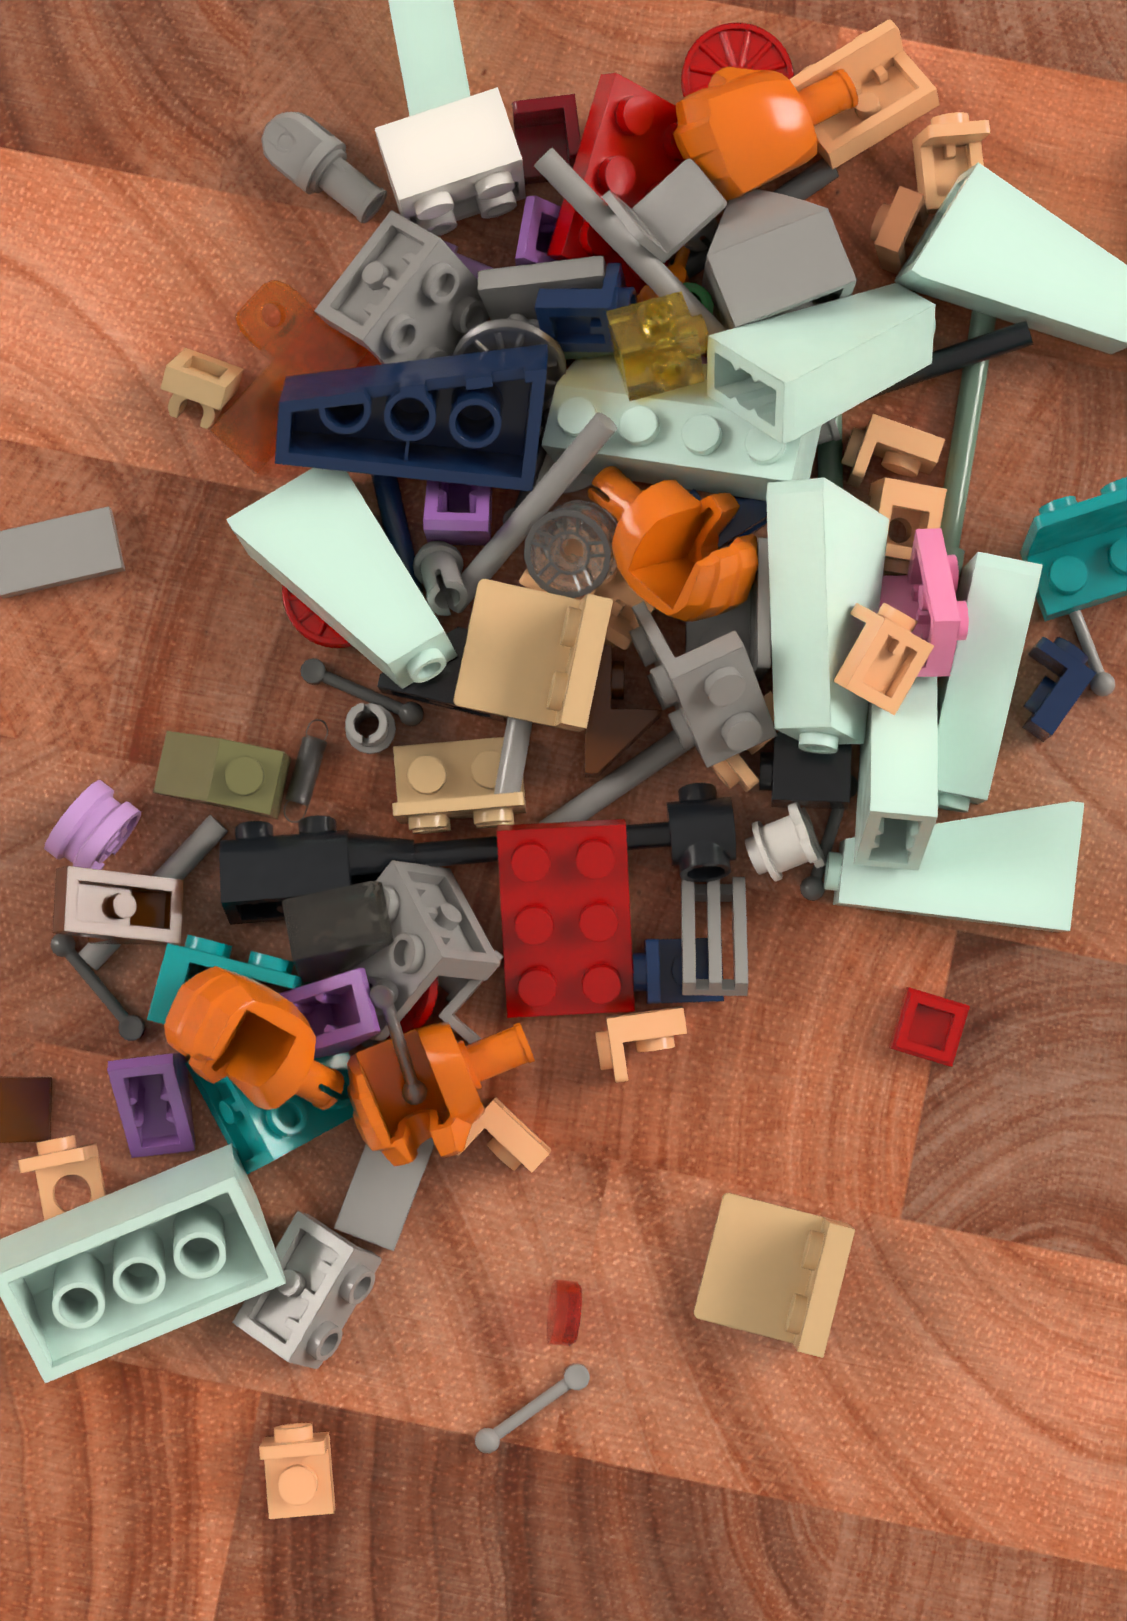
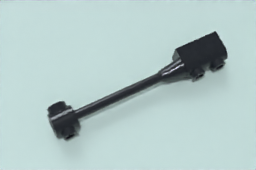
M692 783L681 787L678 790L679 801L667 802L666 822L626 825L627 850L670 847L672 866L679 865L680 877L686 881L710 882L722 879L731 873L730 861L736 860V835L731 797L717 798L716 787L713 784ZM323 815L309 816L301 819L298 822L299 834L274 836L272 824L264 821H247L235 827V839L220 841L221 904L230 925L349 915L356 906L355 888L374 883L392 860L432 867L498 862L497 836L414 843V840L350 833L349 829L337 830L336 820L330 816Z

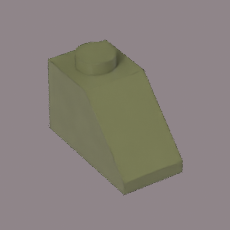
M167 731L153 793L278 819L291 757L283 751L222 738Z

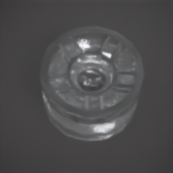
M573 500L559 504L532 525L525 539L524 559L529 574L540 588L552 594L570 598L590 594L614 574L617 564L611 543L618 523L610 513L593 502ZM569 538L576 539L582 544L584 549L583 557L576 556L573 553L567 556L564 553L563 548L568 545Z

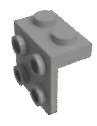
M643 601L632 607L639 627L629 631V634L644 666L646 667L652 663L656 666L650 670L651 674L647 675V678L662 710L674 706L676 711L668 714V718L684 750L695 745L704 764L709 768L777 736L747 651L736 630L675 658L645 602Z

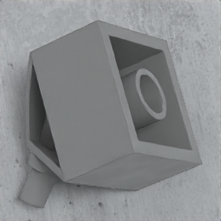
M755 189L739 198L727 201L723 216L707 253L702 287L711 295L714 304L713 316L729 330L851 296L857 279L828 208L788 195Z

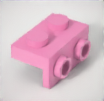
M941 528L916 529L908 575L883 576L879 609L884 602L915 619L918 623L912 633L934 645L917 677L950 676L957 640H966L968 634L969 617L967 604L965 601H957L955 595L959 579L956 555H947Z

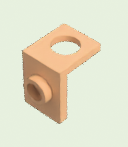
M75 1135L50 1139L36 1143L38 1155L18 1160L20 1173L35 1170L44 1221L67 1212L57 1204L54 1194L57 1183L66 1175H78L87 1181L91 1189L89 1202L106 1196L97 1143L77 1147Z

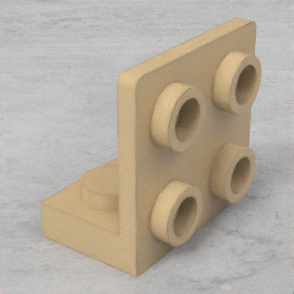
M481 579L477 584L453 698L454 704L462 708L574 732L586 729L613 599L587 594L580 600L498 581Z
M504 737L393 746L398 801L397 803H392L393 817L400 824L408 823L409 830H412L413 834L451 831V819L473 818L476 828H496L497 825H514V814L527 813L524 777L520 792L494 794Z
M725 1193L722 1196L694 1307L695 1317L700 1320L793 1343L798 1352L823 1358L855 1229L845 1222L733 1193Z

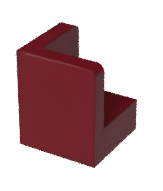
M575 94L512 102L514 134L523 160L525 185L548 182L534 165L551 148L573 169L581 142Z

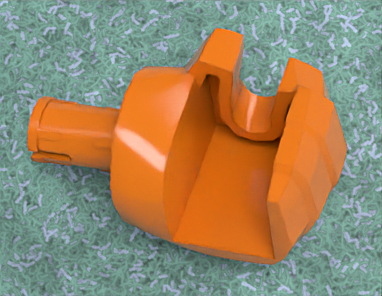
M725 67L712 76L708 88L689 94L676 103L678 127L673 132L683 159H692L726 201L739 198L785 173L801 167L817 154V136L814 126L846 109L856 107L859 102L858 94L852 79L843 69H838L832 75L797 91L792 82L782 73L772 70Z
M608 466L595 476L591 483L603 492L600 493L596 488L592 487L588 489V497L617 519L618 524L611 543L615 561L628 585L642 599L667 616L686 622L699 621L726 613L747 600L758 568L756 536L750 534L737 537L729 547L718 550L719 534L731 522L740 508V505L731 493L713 494L699 501L676 480H663L642 491L616 466Z
M217 966L196 974L179 988L165 1019V1036L167 1043L184 1056H191L188 1064L200 1077L214 1084L227 1076L257 1108L265 1110L279 1108L294 1095L305 1099L321 1110L329 1109L337 1102L336 1098L321 1091L322 1089L318 1086L323 1084L341 1094L344 1087V1077L336 1069L329 1068L314 1060L316 1036L306 1017L292 1002L251 978Z
M449 1022L434 1023L403 1033L417 1080L424 1083L427 1088L426 1099L418 1105H410L402 1097V1089L405 1082L391 1038L359 1050L347 1062L350 1083L347 1091L354 1109L353 1118L368 1147L372 1151H381L394 1167L413 1162L418 1155L417 1149L429 1138L433 1139L434 1145L441 1157H451L464 1151L472 1124L485 1112L477 1090L482 1089L480 1082L525 1063L530 1064L535 1061L520 1023H515L510 1028L466 1046L463 1040L456 1041Z

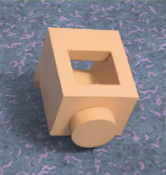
M886 477L871 483L869 496H871L870 507L889 518V525L892 520H898L906 528V536L901 543L892 541L887 535L883 574L893 576L908 575L915 530L940 528L947 489Z

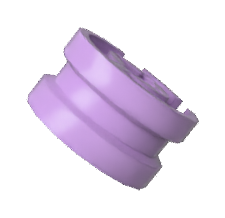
M97 780L80 794L59 819L46 840L44 849L56 859L67 858L73 863L74 867L102 870L105 866L102 862L111 853L115 855L135 829L142 812L130 802L119 803L113 798L114 790L103 781Z

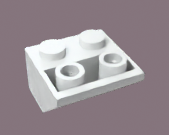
M498 87L375 128L379 149L400 215L436 236L444 235L457 227L456 221L477 214H481L482 218H494L506 214L517 206L516 201L526 198L523 160Z

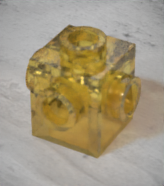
M682 291L606 311L614 360L629 401L705 381L701 354L707 353V327L702 314L691 316Z

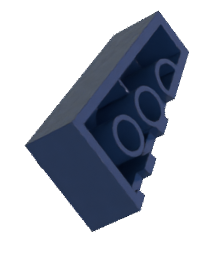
M548 344L286 376L279 401L275 464L532 492L547 375Z

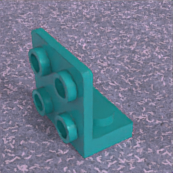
M1127 477L1105 485L1100 489V496L1078 503L1075 496H1066L1053 500L1039 508L1040 515L1033 518L1020 550V555L1023 561L1042 564L1036 599L1044 621L1127 596Z
M187 935L185 946L167 943L147 1020L165 1024V1019L179 988L196 974L203 972L205 966L210 968L217 966L248 978L291 989L304 986L306 978L292 975L295 962L251 951L248 963L230 959L233 947L231 945Z
M348 1052L314 1059L329 1068L336 1069L344 1077V1087L341 1094L323 1084L318 1086L322 1089L321 1091L337 1099V1102L326 1110L314 1107L312 1103L297 1095L292 1096L276 1109L265 1110L257 1108L227 1076L213 1084L200 1077L188 1062L185 1063L227 1144H233L247 1175L353 1117L354 1109L347 1091V1087L350 1084L347 1062L350 1059Z

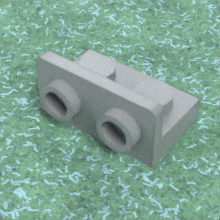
M297 1211L275 1249L286 1284L245 1300L232 1323L287 1362L318 1369L323 1361L331 1357L337 1350L342 1340V1329L355 1306L361 1303L372 1290L375 1282V1272L382 1258L372 1251L357 1247L311 1215Z

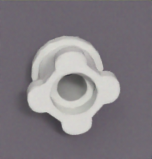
M798 802L788 805L790 815L764 826L760 821L752 823L754 836L745 839L746 849L756 872L759 875L769 872L775 882L783 879L782 872L804 863H814L817 869L826 865V860L814 832L811 819L804 807L801 808Z

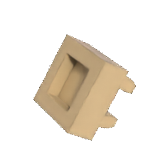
M184 348L166 365L160 388L173 393L168 404L169 415L177 418L184 411L187 399L201 404L203 417L200 427L208 429L220 416L221 410L226 403L238 392L244 369Z

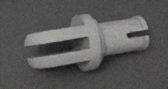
M284 112L276 115L266 124L261 138L263 154L275 169L305 193L310 195L315 192L320 193L324 191L356 216V219L361 223H367L379 211L387 197V191L382 187H378L346 161V145L313 118L300 112Z

